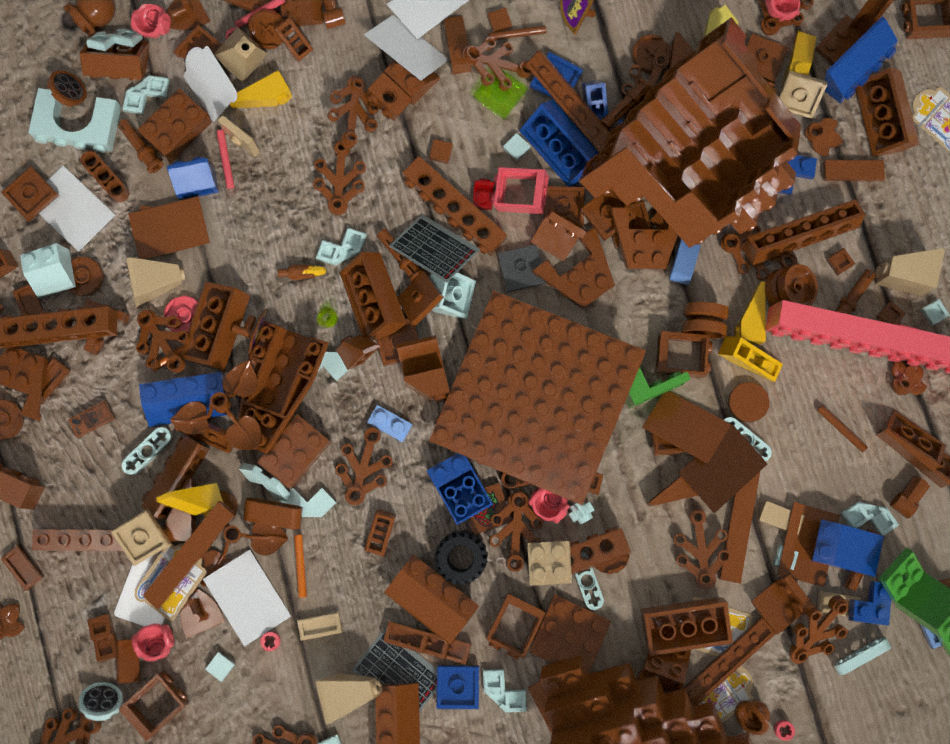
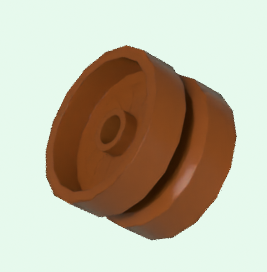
M796 264L772 271L765 282V294L771 306L782 300L811 306L817 298L818 283L810 268L802 264Z
M712 302L685 303L683 315L688 320L682 323V333L710 335V339H721L727 336L728 326L723 321L729 317L728 306Z

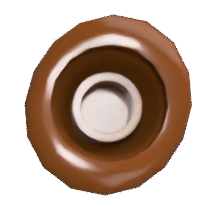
M743 700L738 702L735 707V717L740 727L753 735L765 734L769 729L768 721L770 719V711L767 705L760 700Z

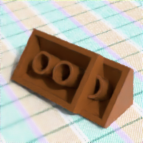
M894 410L876 436L940 488L949 486L950 456L944 453L946 445Z

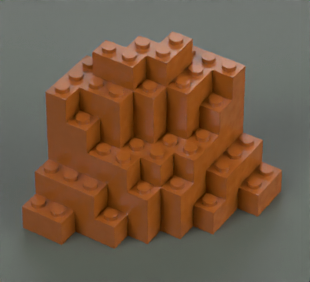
M732 17L699 40L697 49L664 73L662 81L646 92L644 100L628 111L625 121L609 132L603 150L586 162L579 180L594 198L601 194L604 196L612 189L626 206L632 202H638L644 196L689 248L695 244L700 245L712 234H718L728 224L732 225L739 234L753 230L757 225L759 213L773 208L776 204L777 193L783 189H789L795 183L796 172L789 165L788 161L794 159L798 153L801 124L757 71L759 61L744 44L746 35Z
M582 656L542 666L540 682L547 696L544 713L552 729L550 744H753L749 732L727 737L713 701L692 706L685 688L664 693L658 675L637 681L630 663L594 673H589Z

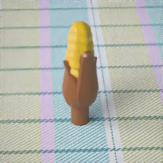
M294 264L289 266L288 269H278V277H288L291 280L315 278L326 273L324 266H313V264Z

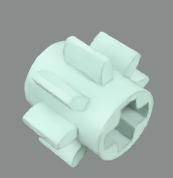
M584 502L583 505L575 503L570 506L572 512L568 515L573 522L578 521L581 525L593 518L591 512L594 511V508L590 502L586 504Z

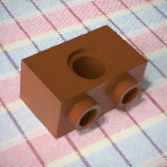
M384 72L365 93L367 100L372 105H377L382 110V114L393 121L413 100ZM383 95H389L392 102L385 101Z

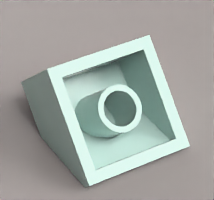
M55 243L20 255L23 274L38 298L76 287L69 249Z
M431 273V279L444 297L431 311L467 319L476 281L456 273L448 282H445Z

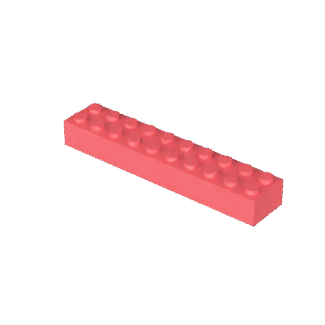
M785 300L768 308L765 331L771 332L773 336L783 337L787 335L791 336V339L795 341L810 340V343L814 345H823L824 343L830 345L832 349L847 348L851 353L860 354L865 352L868 353V356L875 358L884 356L888 357L887 360L907 361V365L911 366L926 365V369H944L945 373L950 374V336Z

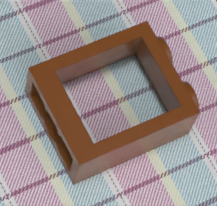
M904 0L901 5V12L904 14L903 31L906 32V39L950 37V0ZM941 4L943 25L918 26L916 5Z
M661 331L658 334L655 374L671 375L680 371L681 374L688 372L690 377L704 378L707 376V373H710L711 361H708V354L712 352V341H709L710 335ZM669 340L700 343L699 371L667 368Z
M507 593L486 636V640L489 641L488 645L497 650L500 647L508 650L507 655L517 660L519 656L524 658L546 612ZM508 604L536 617L521 650L493 636Z
M160 672L156 674L119 708V711L145 741L156 735L189 704L187 694L182 689L178 690L173 684L174 680L168 673ZM160 681L179 705L159 724L153 727L134 704Z

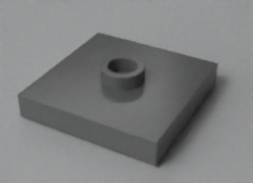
M536 245L498 253L507 293L546 284V281L532 273L533 269L541 265Z

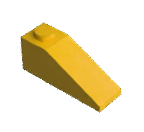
M800 31L797 32L782 85L789 71L809 75L816 36Z
M278 70L237 92V100L230 103L231 108H252L283 105L292 98V94Z
M760 282L756 286L737 326L734 328V337H741L749 343L756 345L766 342L765 282Z
M726 336L718 352V355L731 363L772 382L776 381L783 365L741 337Z
M213 483L171 491L157 497L156 500L161 504L192 515L204 514L206 517L219 501H222L218 484Z

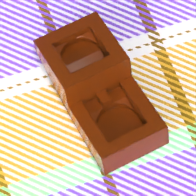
M109 614L88 619L90 640L94 642L97 662L101 663L115 659L116 636Z

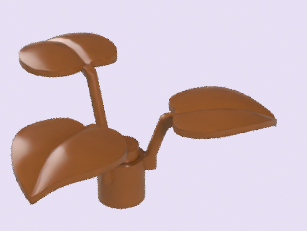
M242 362L227 373L223 380V389L226 392H216L211 396L208 414L205 405L194 401L184 405L170 418L171 423L185 434L199 435L208 429L209 423L207 418L211 417L213 409H215L218 413H227L234 422L226 432L228 443L238 450H255L261 441V429L258 422L248 415L243 416L237 421L229 411L231 403L228 399L235 397L236 394L239 397H248L255 392L258 380L251 362Z
M219 490L223 503L236 514L238 504L234 496ZM255 523L252 527L253 535L241 533L238 527L228 524L223 533L226 543L222 555L218 551L211 550L202 556L201 566L207 572L203 579L232 561L225 557L230 543L235 544L239 542L241 537L252 539V549L257 554L266 556L275 553L287 542L288 536L281 527ZM202 579L200 581L201 585L207 586L204 580Z

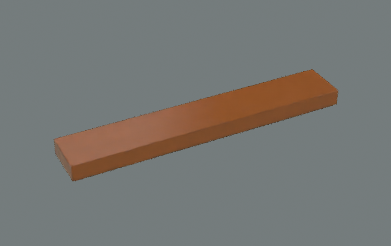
M538 50L525 65L598 152L602 151L610 131L545 54Z
M760 472L733 497L727 531L728 538L724 550L730 553L731 558L721 566L720 580L741 584ZM723 553L722 560H726L728 558L727 553Z
M219 501L143 594V597L157 610L160 609L236 514L222 501Z
M763 617L755 621L733 644H730L682 688L686 689L692 706L699 705L775 635Z

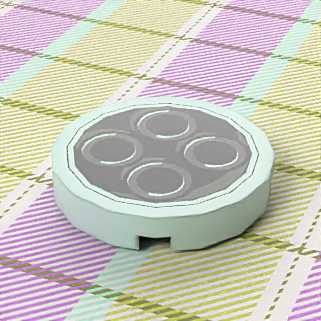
M107 682L94 683L85 688L79 696V710L90 720H107L111 718V715L117 714L119 708L123 705L120 689L114 684Z

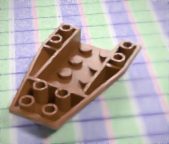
M263 321L248 359L257 376L258 385L253 394L248 397H241L237 419L239 421L243 416L248 415L258 422L261 429V441L256 450L267 454L277 442L312 386L328 347V342L314 337L309 338Z

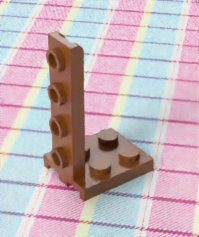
M868 0L854 20L846 14L815 50L833 65L882 17L894 0Z

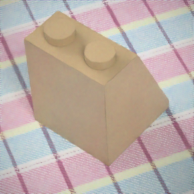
M940 248L891 257L876 268V285L919 296L931 292L938 286L945 249Z

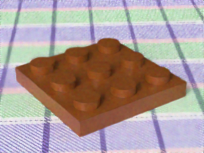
M553 595L529 653L552 664L582 656L590 673L611 621L557 595Z

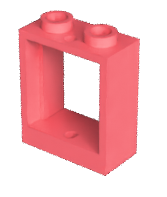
M499 167L498 174H495L494 178L496 191L492 194V205H494L498 212L544 214L549 181L548 173L544 169ZM507 179L536 180L533 205L504 203Z

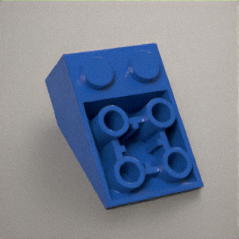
M457 453L427 470L456 525L493 505L466 456Z

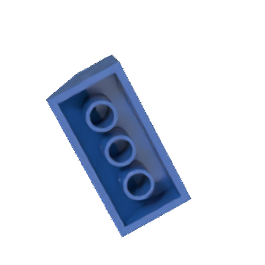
M883 16L826 71L824 81H827V87L825 92L841 104L845 99L849 100L854 95L855 89L859 85L863 86L868 81L869 75L872 72L876 73L882 67V62L886 58L890 59L896 53L897 49L895 48L898 40Z
M554 100L542 103L519 130L568 187H573L579 182L586 162L599 153Z
M222 372L139 384L141 405L149 427L172 424L170 418L184 405L194 401L205 405L208 414L211 396L216 392H226L223 389L225 375ZM213 409L210 418L226 416L227 413H218Z

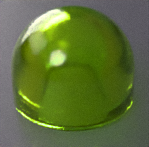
M330 307L322 308L317 316L318 324L325 328L333 327L338 321L336 311ZM328 313L327 319L323 321V315Z

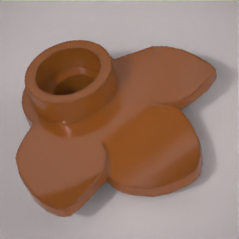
M825 118L819 123H810L805 129V136L812 142L813 150L821 156H828L829 148L837 147L843 143L840 135L834 131L838 124V121ZM812 130L817 132L816 136L812 134Z
M901 360L893 364L891 369L892 376L894 377L892 389L896 394L907 395L911 393L920 395L926 390V385L921 382L924 372L920 365H910L907 367Z
M9 604L3 608L0 605V639L5 636L15 637L25 628L21 622L17 621L20 614L19 604Z

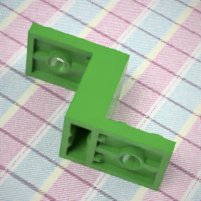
M639 368L626 399L629 409L684 385L691 378L688 372L681 374L678 371L666 378L665 382L660 379L648 386Z
M906 547L879 577V580L896 608L933 632L938 637L946 653L950 655V588L925 573L914 552Z

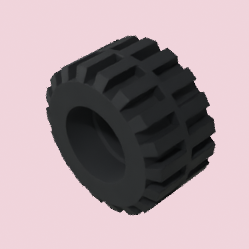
M467 530L454 531L440 541L436 548L434 559H436L435 566L439 569L438 573L443 575L446 581H452V584L460 583L465 585L468 582H474L475 579L481 576L487 565L488 552L486 551L485 543L483 544L482 539L477 537L475 533L467 532ZM463 545L472 551L474 560L467 569L456 568L451 563L449 554L455 546Z

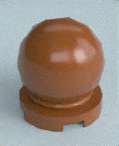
M76 0V4L72 5L68 2L63 7L72 16L71 19L84 33L88 32L89 38L96 34L95 27H103L110 23L116 11L114 0Z

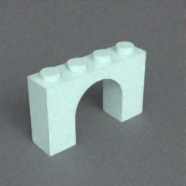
M38 88L28 132L35 139L34 141L42 144L53 142L61 147L72 145L80 150L92 148L100 153H105V151L112 152L121 112V106L116 100L96 97L90 123L80 131L68 132L61 129L60 114L63 104L54 99L51 95V90Z

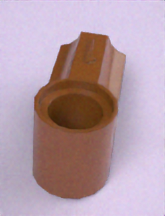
M913 476L904 490L893 498L890 506L905 518H910L917 511L918 503L930 485L923 478Z

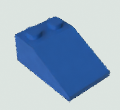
M821 520L812 562L876 577L884 536L847 525Z

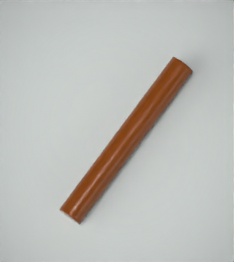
M546 26L488 33V37L500 40L546 33Z
M823 405L817 409L829 423L861 452L868 448Z

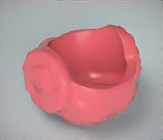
M765 0L768 14L771 17L778 18L780 22L791 20L800 14V0Z
M144 4L138 10L133 11L130 24L133 31L138 32L143 37L158 38L169 33L171 18L161 6Z
M539 487L533 491L528 501V504L532 506L537 516L545 521H553L556 524L566 516L570 508L568 499Z
M154 623L142 627L131 637L132 647L137 657H142L145 661L149 662L165 658L169 654L170 648L175 644L172 630L168 624L159 625Z

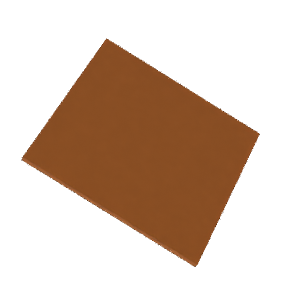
M493 290L429 441L583 505L646 350Z

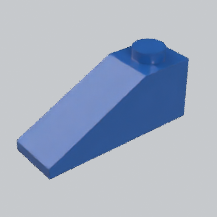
M597 80L582 83L584 102L599 120L603 119L608 114L605 82Z

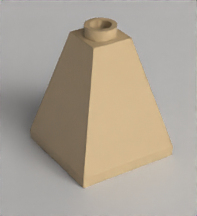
M239 27L233 31L214 53L217 61L242 83L245 82L268 55L263 48Z
M132 257L126 258L136 307L181 285L182 280H185L184 270L179 268L177 264Z
M335 673L315 682L326 724H330L348 715L381 695L380 693L382 692L381 683L374 677Z

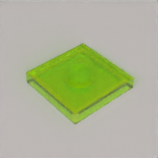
M502 70L505 76L512 81V86L507 91H502L499 88V80L491 72L494 76V82L490 86L482 84L473 95V98L505 120L527 92L528 88Z

